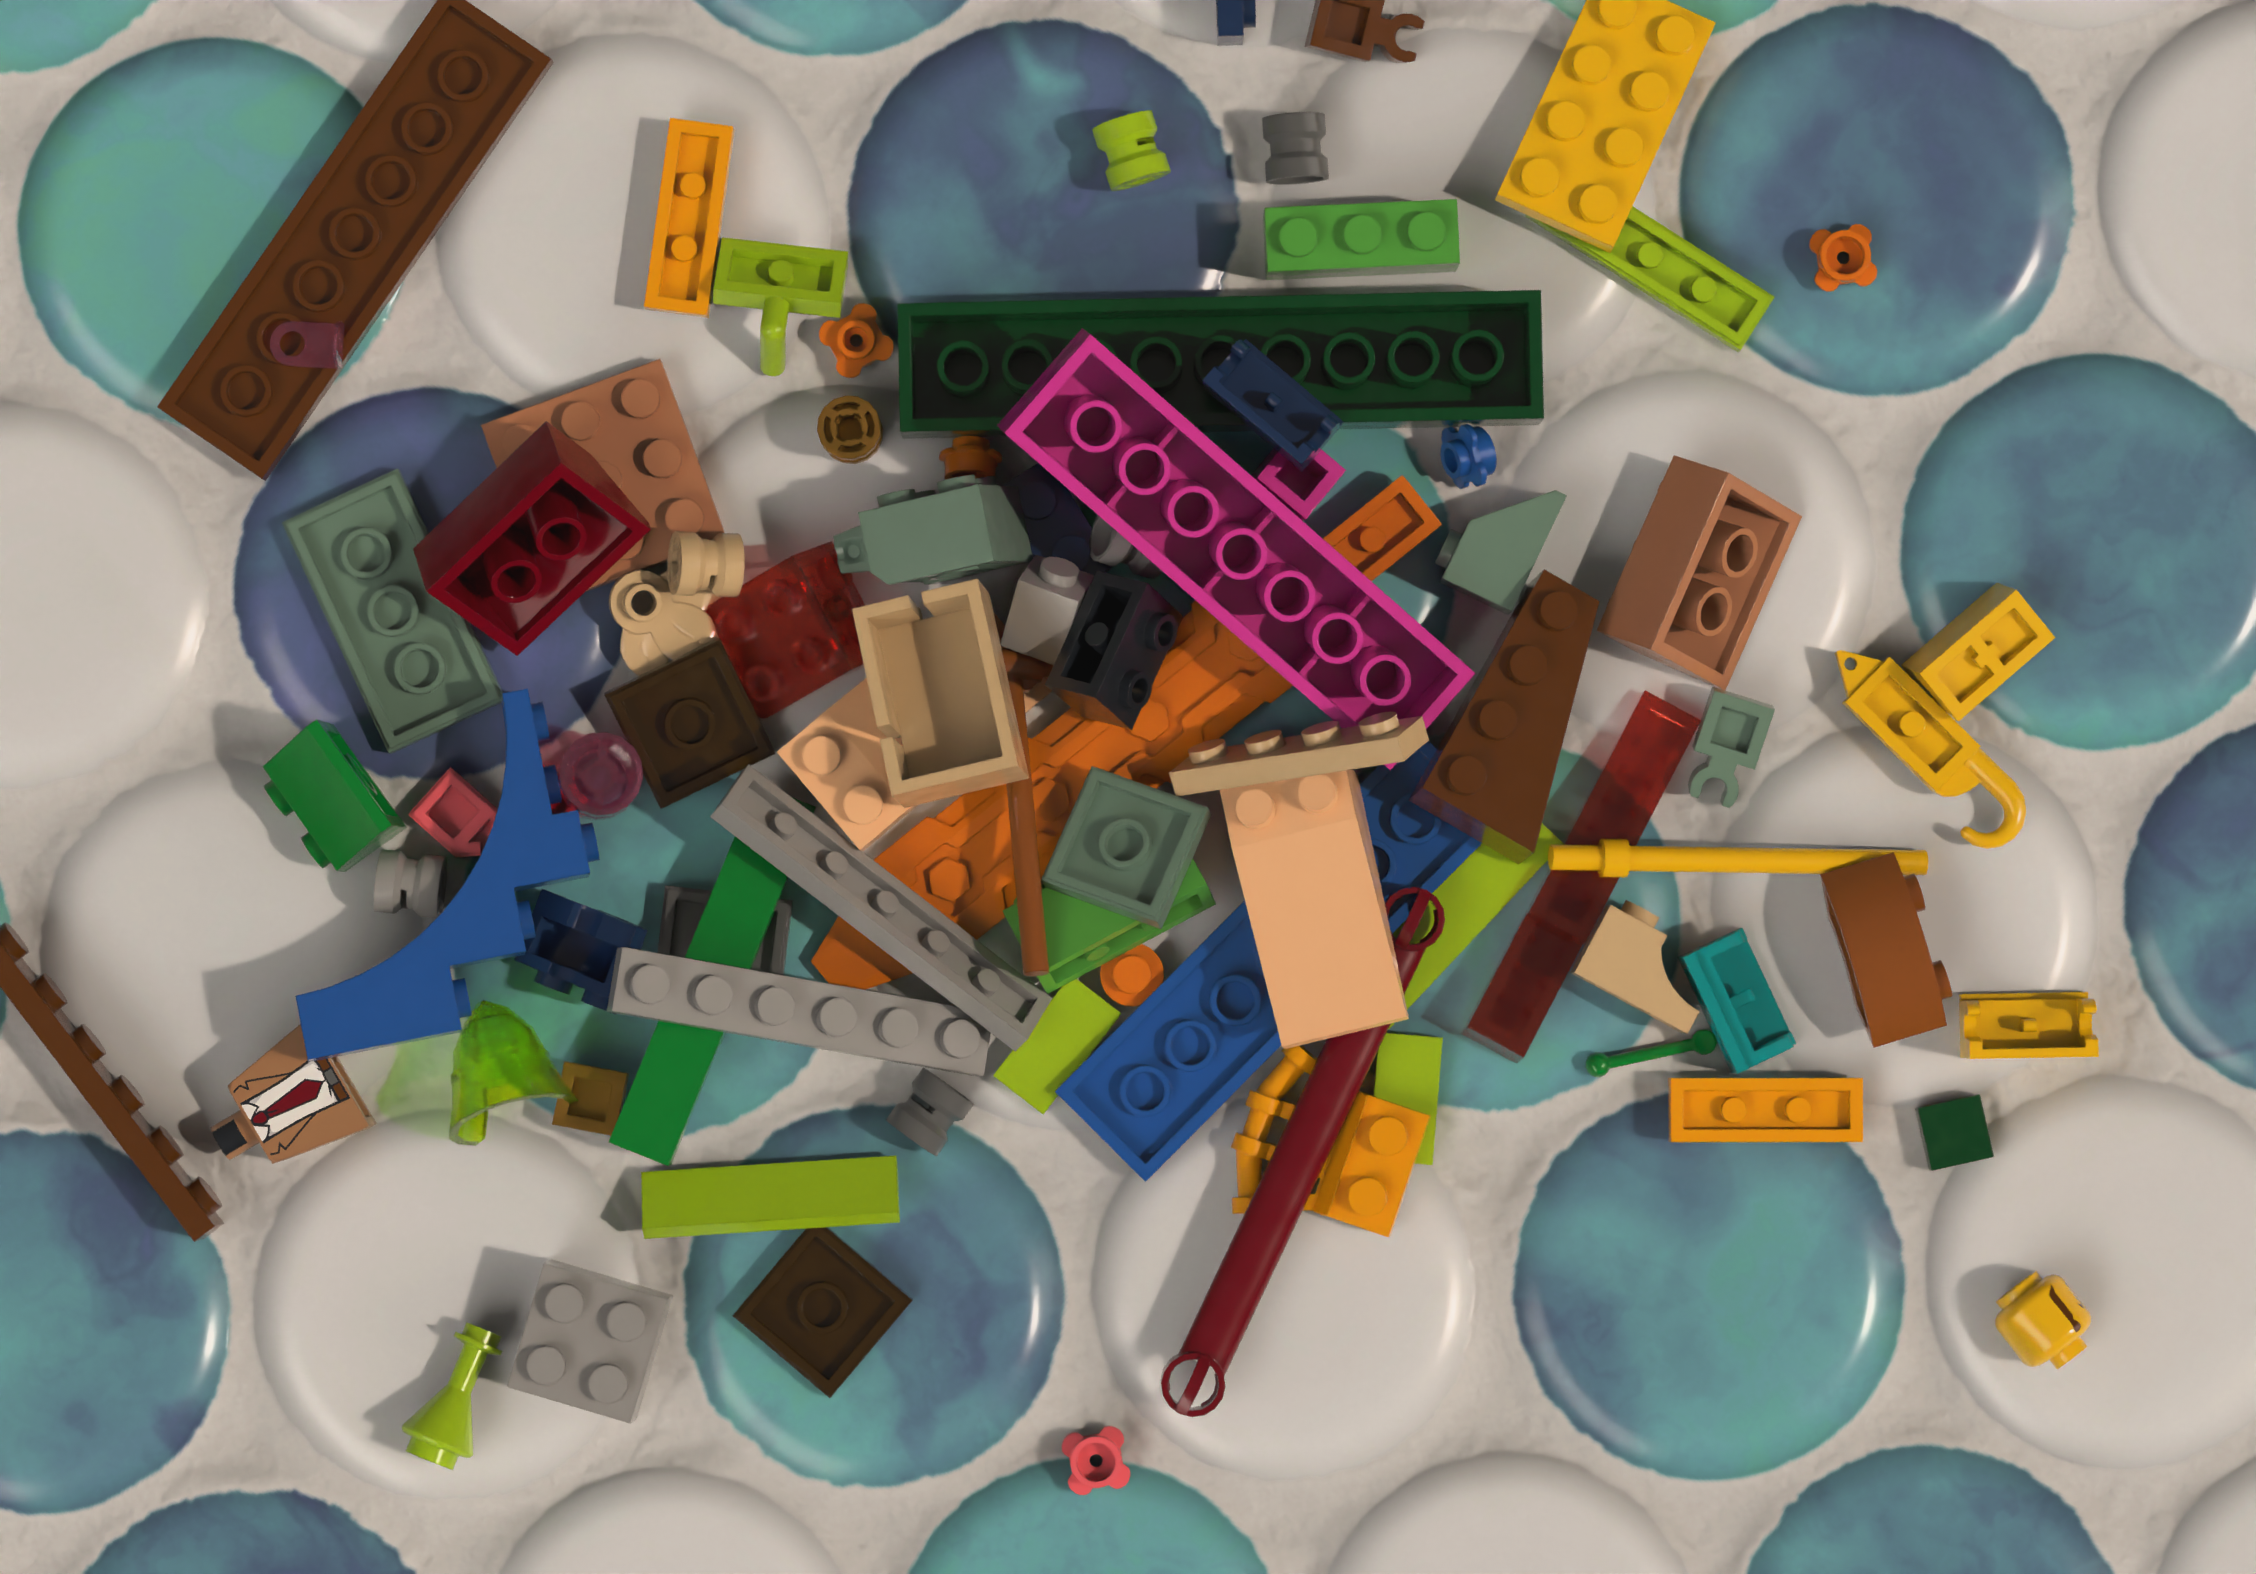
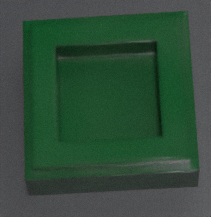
M1980 1094L1915 1108L1930 1171L1994 1157Z

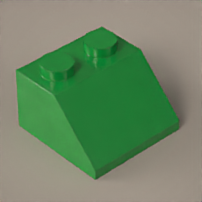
M316 719L262 766L271 778V781L264 785L266 792L284 816H288L294 811L309 831L301 837V840L311 856L322 868L331 863L336 871L346 872L407 828L334 724Z

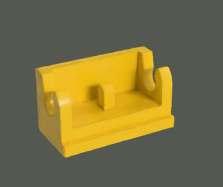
M1996 582L1901 666L1914 681L1921 683L1933 696L1932 699L1939 706L1952 715L1955 720L1960 721L2055 639V636L2017 589Z
M2088 992L1959 994L1960 1058L2099 1057L2098 1038L2092 1033V1014H2095L2097 1011L2096 1002L2094 999L2088 998Z

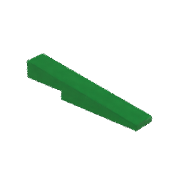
M793 798L810 812L815 813L816 806ZM737 837L733 839L685 958L751 970L788 877ZM658 1021L613 1129L609 1143L670 1166L715 1055L726 1033Z

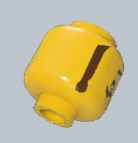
M2035 1271L1996 1301L2002 1310L1996 1316L1995 1326L2025 1365L2036 1367L2050 1360L2054 1367L2059 1369L2087 1347L2080 1336L2088 1329L2091 1323V1315L2059 1275H2047L2042 1278Z

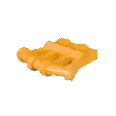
M1302 1045L1287 1049L1283 1048L1281 1051L1285 1056L1256 1091H1249L1245 1105L1251 1108L1243 1132L1235 1133L1231 1148L1236 1150L1238 1197H1232V1214L1245 1213L1262 1178L1261 1158L1270 1161L1277 1146L1266 1141L1274 1117L1278 1116L1289 1120L1296 1104L1282 1100V1098L1304 1072L1309 1075L1311 1074L1318 1059ZM1359 1091L1318 1177L1320 1181L1316 1193L1310 1194L1303 1211L1310 1210L1320 1215L1390 1237L1431 1115Z

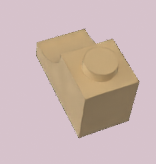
M1625 900L1621 910L1612 905H1606L1570 973L1680 1033L1688 1034L1700 1011L1689 1005L1676 992L1668 980L1662 962L1661 947L1668 935L1655 929L1659 917Z

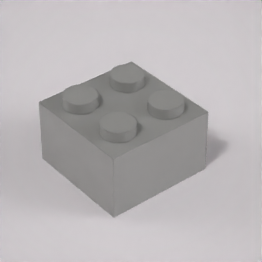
M553 1259L544 1262L507 1387L631 1424L638 1416L673 1295Z

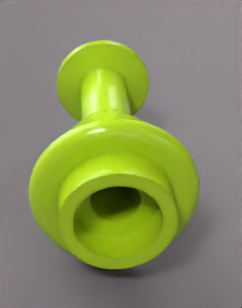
M466 1322L462 1334L458 1332L454 1334V1337L464 1343L448 1384L402 1425V1431L411 1436L405 1450L406 1452L450 1470L454 1469L459 1456L470 1458L474 1454L471 1393L487 1354L501 1355L503 1352L497 1349L502 1336Z

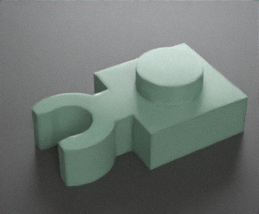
M1711 688L1692 745L1694 751L1706 754L1708 758L1705 763L1697 766L1690 775L1688 789L1692 797L1699 798L1702 786L1706 780L1719 778L1725 783L1720 800L1722 806L1730 808L1735 803L1739 793L1738 781L1734 775L1736 766L1738 764L1755 770L1775 712L1773 705L1719 688Z

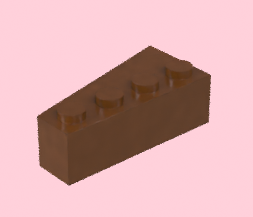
M1545 569L1528 584L1411 794L1410 802L1517 864H1520L1535 852L1600 601Z

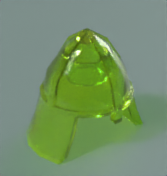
M485 1000L477 1003L471 1012L472 1016H469L464 1022L454 1048L453 1073L450 1077L452 1112L449 1139L460 1145L472 1146L478 1145L485 1139L488 1110L507 1103L542 1097L562 1098L568 1103L579 1101L562 1079L550 1058L549 1051L544 1048L534 1028L509 1007Z

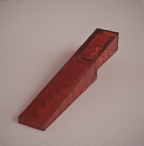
M1645 690L1566 835L1563 845H1598L1600 839H1627L1630 846H1636L1701 720ZM1548 869L1461 1034L1515 1063L1522 1060L1619 878L1600 877L1598 871Z

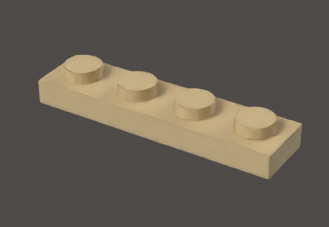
M1384 712L1361 720L1359 726L1340 729L1338 721H1327L1304 729L1301 732L1302 735L1283 738L1281 730H1270L1255 734L1244 741L1245 744L1227 746L1224 739L1205 741L1189 748V757L1171 770L1169 775L1175 796H1183L1404 762L1428 742L1429 738L1422 716L1398 719L1396 712Z

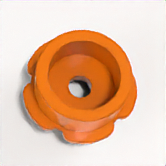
M961 436L952 440V447L940 452L939 460L943 461L945 465V480L966 475H975L976 479L996 476V467L998 463L1002 462V455L1000 452L990 449V441L988 439L978 436Z

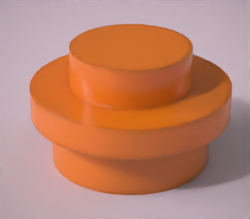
M1141 944L1103 964L1100 970V979L1104 991L1113 1001L1124 1006H1140L1163 983L1164 969L1158 955L1151 948Z

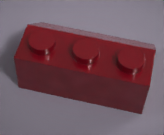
M545 421L413 548L426 592L518 656L640 541L651 528L649 522L595 458L549 422Z

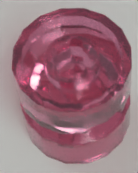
M607 732L589 733L574 741L564 753L557 772L561 797L565 806L573 811L578 810L579 817L592 821L610 820L623 813L638 795L643 780L642 761L635 748L622 737Z

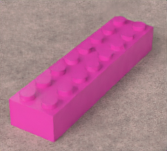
M1083 328L997 425L1011 440L1333 721H1338L1341 728L1359 726L1361 720L1375 714L1396 712L1398 719L1422 716L1427 729L1475 675V672ZM1396 763L1385 764V766L1391 770Z

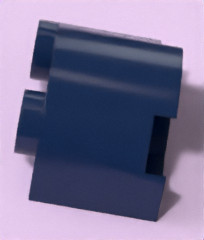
M541 889L532 913L536 938L524 940L526 953L525 955L516 956L514 960L538 970L534 982L570 995L573 984L585 989L581 999L582 1002L607 1011L617 948L626 947L641 950L648 930L604 911L593 909L559 894Z

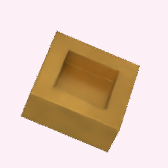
M564 1061L552 1125L611 1136L623 1107L629 1073Z

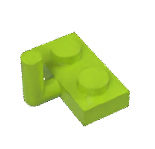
M722 237L713 288V303L763 309L760 326V369L764 374L778 376L785 370L786 326L789 312L841 317L848 270V251Z

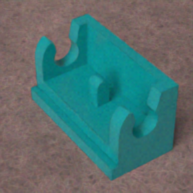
M1743 928L1732 931L1677 957L1709 1027L1717 1039V1044L1731 1073L1739 1074L1794 1047L1793 1045L1796 1044V1041L1783 1018L1748 943Z

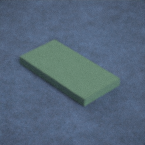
M395 469L282 522L389 754H393L502 703L503 691L472 624L426 592L413 548L429 532L399 469Z

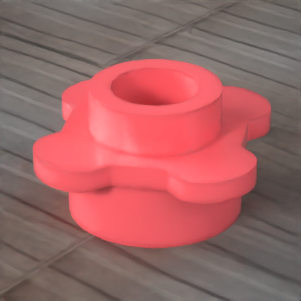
M1105 1426L1100 1433L1086 1436L1078 1432H1072L1064 1438L1062 1452L1070 1460L1072 1473L1068 1478V1485L1074 1493L1087 1495L1093 1488H1101L1107 1485L1114 1489H1120L1128 1483L1131 1473L1129 1467L1123 1464L1120 1448L1124 1443V1436L1118 1428ZM1095 1454L1102 1457V1464L1097 1467L1092 1466L1090 1463L1091 1456Z

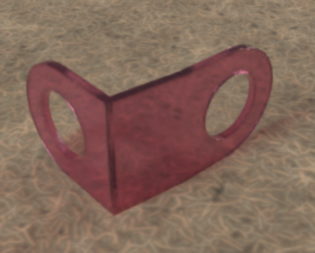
M337 321L336 324L285 322L279 325L272 333L270 339L271 352L277 361L287 366L342 369L345 324L341 321ZM287 332H298L305 340L304 350L297 356H287L280 348V340Z

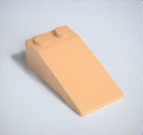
M994 613L1001 643L1005 625ZM1043 677L1042 681L1038 682L1029 693H1024L1025 713L1029 712L1052 692L1045 685L1048 677ZM867 678L777 751L779 756L860 851H865L918 806L904 808L891 795L880 739L888 737L877 728ZM901 737L896 738L895 740L903 747Z
M1352 769L1220 790L1231 848L1282 1047L1284 1049L1409 1019L1361 788L1355 771Z

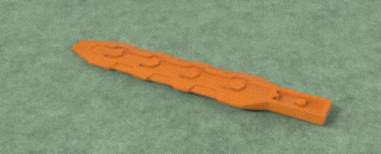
M1401 475L1323 539L1370 581H1373L1442 526V523L1406 478ZM1196 600L1191 604L1192 610L1182 618L1175 643L1167 651L1153 682L1150 698L1141 709L1132 730L1081 717L1075 710L1070 708L1034 738L1028 737L1041 878L1092 766L1157 789L1166 781L1172 783L1169 772L1189 757V748L1205 741L1219 739L1265 701L1268 703L1274 702L1293 686ZM1006 784L961 795L934 818H924L873 859L976 940L1005 918L1003 910L1012 906L1016 899ZM840 916L837 917L811 960L828 984L862 990L913 974Z

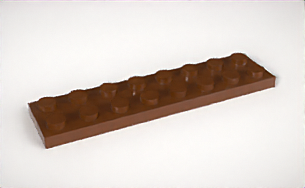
M437 0L157 408L266 481L554 63L553 60L468 1Z

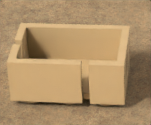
M978 579L921 592L924 606L934 616L923 619L921 609L909 595L852 609L876 725L888 737L880 739L891 795L904 808L1029 778L990 594ZM901 737L903 747L895 740L896 738Z

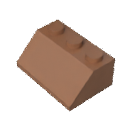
M1674 455L1659 485L1656 497L1640 533L1633 544L1632 551L1614 592L1607 603L1597 631L1637 653L1716 688L1726 690L1802 516L1728 472Z

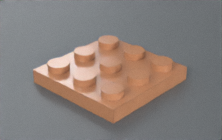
M661 359L481 425L496 468H498L545 421L549 422L589 452L649 522L651 530L587 591L617 581L622 575L630 571L647 570L668 562L669 544L675 531L695 532L700 538L712 540L718 533H725Z

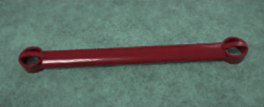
M1414 886L1399 888L1389 894L1384 901L1388 917L1390 908L1395 901L1406 894H1417L1412 909L1397 938L1391 932L1404 995L1426 948L1436 942L1442 934L1445 923L1444 909L1438 898L1428 890ZM1430 901L1435 909L1433 910V927L1428 935L1420 939L1418 943L1409 944ZM1390 1024L1326 1040L1179 1353L1170 1358L1163 1368L1160 1379L1162 1394L1169 1407L1177 1413L1189 1417L1203 1416L1214 1410L1223 1399L1226 1387L1224 1376ZM1196 1359L1197 1363L1180 1400L1177 1402L1169 1392L1171 1372L1183 1361ZM1211 1366L1216 1373L1214 1374L1216 1382L1214 1392L1208 1400L1201 1403V1406L1191 1407Z

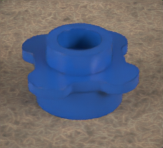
M1469 424L1461 425L1459 431H1456L1453 427L1443 429L1440 456L1448 476L1452 478L1454 484L1459 489L1468 487L1469 482H1472L1477 487L1484 485L1487 476L1494 473L1497 464L1495 447L1489 434L1482 427H1472Z

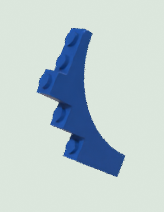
M528 689L502 693L501 700L506 732V748L501 799L493 827L480 858L462 888L444 911L417 938L390 958L348 980L324 989L295 996L308 1062L460 1033L462 1031L460 1018L472 1016L465 978L452 980L450 969L525 955L526 947L524 940L536 938L529 900L517 902L515 891L588 878L590 875L588 862L600 860L593 823L581 825L578 810L552 815L551 804L562 802L556 767L555 765L543 767L538 743L539 741L550 740L543 702L531 704Z

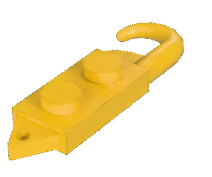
M1843 650L1836 651L1835 656L1847 697L1842 704L1932 792L1942 797H1956L1970 791L1980 783L2002 805L2004 820L1995 831L1983 833L1965 826L1960 831L1961 836L1973 846L1985 849L2002 847L2012 841L2023 828L2027 812L2024 795L2016 782L1891 657H1887L1882 661ZM1847 658L1854 660L1855 667L1853 670H1848L1845 667L1844 663Z

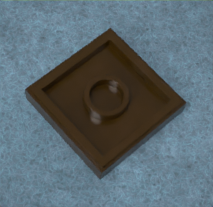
M720 637L604 693L660 809L745 769L748 764L751 766L776 754Z
M829 1227L808 1228L803 1231L732 1316L825 1395L831 1398L913 1301V1298Z

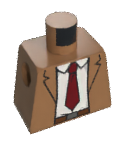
M300 1024L228 1085V1089L240 1110L213 1125L211 1132L218 1146L229 1160L260 1143L267 1157L274 1164L367 1130L377 1123L338 1056L308 1062Z

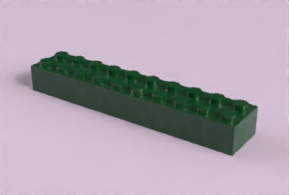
M1541 290L897 303L900 433L903 439L1007 436L997 425L1082 328L1096 338L1201 432L1253 431L1205 391L1202 381L1213 367H1219L1231 353L1232 346L1240 339L1242 341L1247 339L1344 422L1339 429L1460 427L1464 424H1469L1472 427L1539 425L1544 419Z

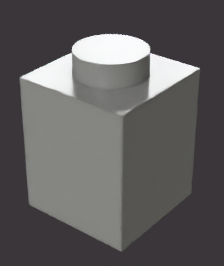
M1035 555L1018 579L1000 645L1054 665L1094 575L1080 571L1074 563L1059 557L1045 558Z

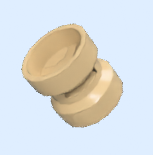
M675 531L672 534L668 550L667 571L669 588L673 595L693 596L698 590L710 589L717 597H737L740 594L745 568L744 545L741 535L738 533H718L712 540L700 538L695 532Z

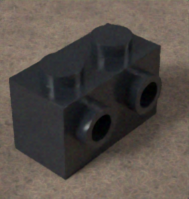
M1097 571L1045 685L1081 717L1132 730L1141 709L1150 698L1153 682L1167 651L1175 643L1178 627L1183 615L1148 583Z

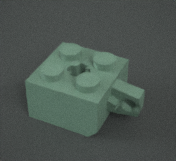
M966 475L937 482L938 494H936L935 490L915 493V489H907L877 496L879 508L858 512L859 526L833 536L840 572H870L888 585L903 582H921L925 585H932L1031 562L1033 556L1018 486L996 485L995 476L975 479V475Z

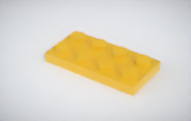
M1586 0L1495 197V201L1611 253L1716 22L1668 0Z

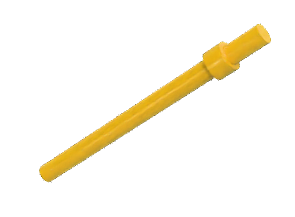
M1600 839L1598 845L1551 844L1548 850V866L1550 870L1598 871L1600 877L1626 878L1629 871L1823 874L1894 852L1903 875L1913 873L1915 875H1926L1928 870V854L1926 850L1630 846L1627 839Z

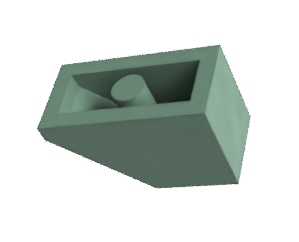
M1554 490L1472 519L1467 523L1462 534L1451 529L1435 561V564L1446 568L1439 582L1509 615L1521 594L1567 495Z

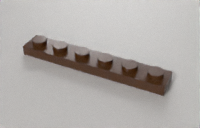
M3 923L0 926V988L192 1240L196 1242L205 1239L224 1224L216 1213L222 1207L219 1198L200 1176L193 1181L189 1178L177 1162V1160L184 1156L179 1145L161 1125L155 1130L151 1128L138 1111L145 1105L138 1091L125 1076L120 1075L116 1079L113 1078L100 1061V1058L106 1055V1051L100 1041L86 1025L81 1024L78 1028L74 1027L61 1009L68 1003L61 990L47 974L43 973L38 978L22 958L29 953L27 946L8 923Z

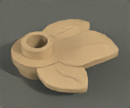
M634 570L622 575L614 583L610 591L609 609L615 622L622 627L620 653L627 667L640 676L667 663L669 658L675 659L719 638L711 617L705 611L721 597H717L710 589L698 590L693 596L673 595L669 588L667 570L659 575L647 570ZM646 590L652 596V607L644 614H637L631 606L632 598L637 592Z

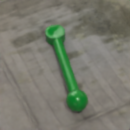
M1698 1030L1690 1039L1611 1056L1595 1052L1587 1057L1585 1068L1591 1076L1602 1077L1611 1068L1690 1051L1700 1055H1707L1715 1050L1717 1039L1709 1030Z

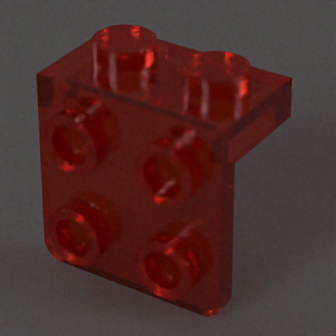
M832 541L790 556L743 584L737 597H721L707 606L705 612L711 617L716 633L722 641L760 718L773 716L839 677L864 668L852 609L865 606V603L853 582L852 573L840 572L837 563V553Z

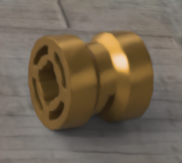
M845 395L833 399L823 408L818 418L817 432L821 444L832 458L842 463L858 464L867 461L877 453L883 441V426L877 411L868 401L858 396Z

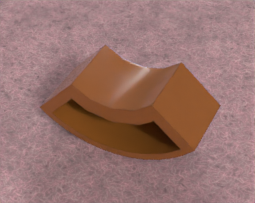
M1894 852L1820 874L1828 919L1845 964L1854 1004L1873 1048L1947 1026L1942 1000L1952 997V990L1942 961L1932 962L1917 915V912L1925 910V902L1915 874L1903 876Z

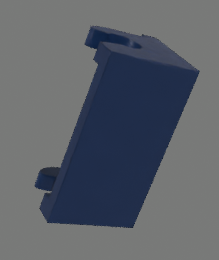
M1247 339L1244 341L1238 340L1232 346L1231 353L1219 367H1213L1202 380L1205 391L1301 472L1344 424L1338 416Z

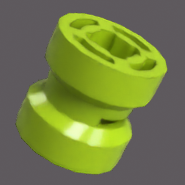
M1152 110L1127 114L1104 122L1092 129L1097 148L1105 152L1108 158L1109 165L1105 173L1111 191L1137 187L1171 173L1166 154L1157 149L1154 141L1157 125Z

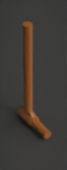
M1003 648L1002 654L1029 774L1028 779L1006 784L1024 976H1042L1049 973L1024 693H1029L1038 682L1042 681L1043 677H1049L1054 665L1017 651Z

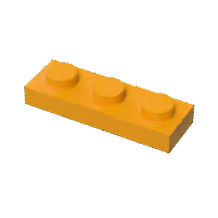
M670 118L644 308L646 310L709 318L735 132L733 126Z
M1860 1077L1668 1078L1669 1142H1863V1078Z

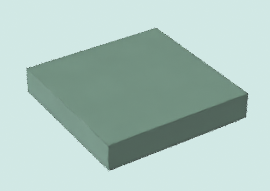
M1092 766L1041 881L1046 888L1162 929L1212 814L1206 806Z

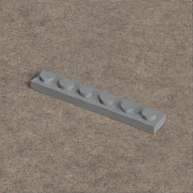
M749 764L733 782L710 817L1016 1051L1029 1038L1052 997L873 859L860 851Z
M626 947L617 948L607 1012L977 1077L984 1076L991 1032L957 1006Z

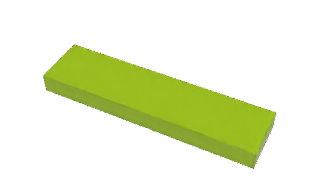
M1633 206L1611 253L1525 214V217L1738 353L1775 298L1767 291Z
M1543 823L1535 852L1520 864L1515 863L1482 843L1432 893L1438 898L1444 909L1445 923L1442 934L1436 942L1426 948L1405 992L1404 998L1407 1010L1548 861L1549 846L1551 844H1564ZM1430 901L1409 944L1418 943L1420 939L1428 935L1433 927V910L1435 909ZM1405 921L1392 933L1394 937L1397 938ZM1391 1023L1388 1029H1390L1395 1023Z
M897 1156L641 1172L642 1230L644 1239L900 1223Z

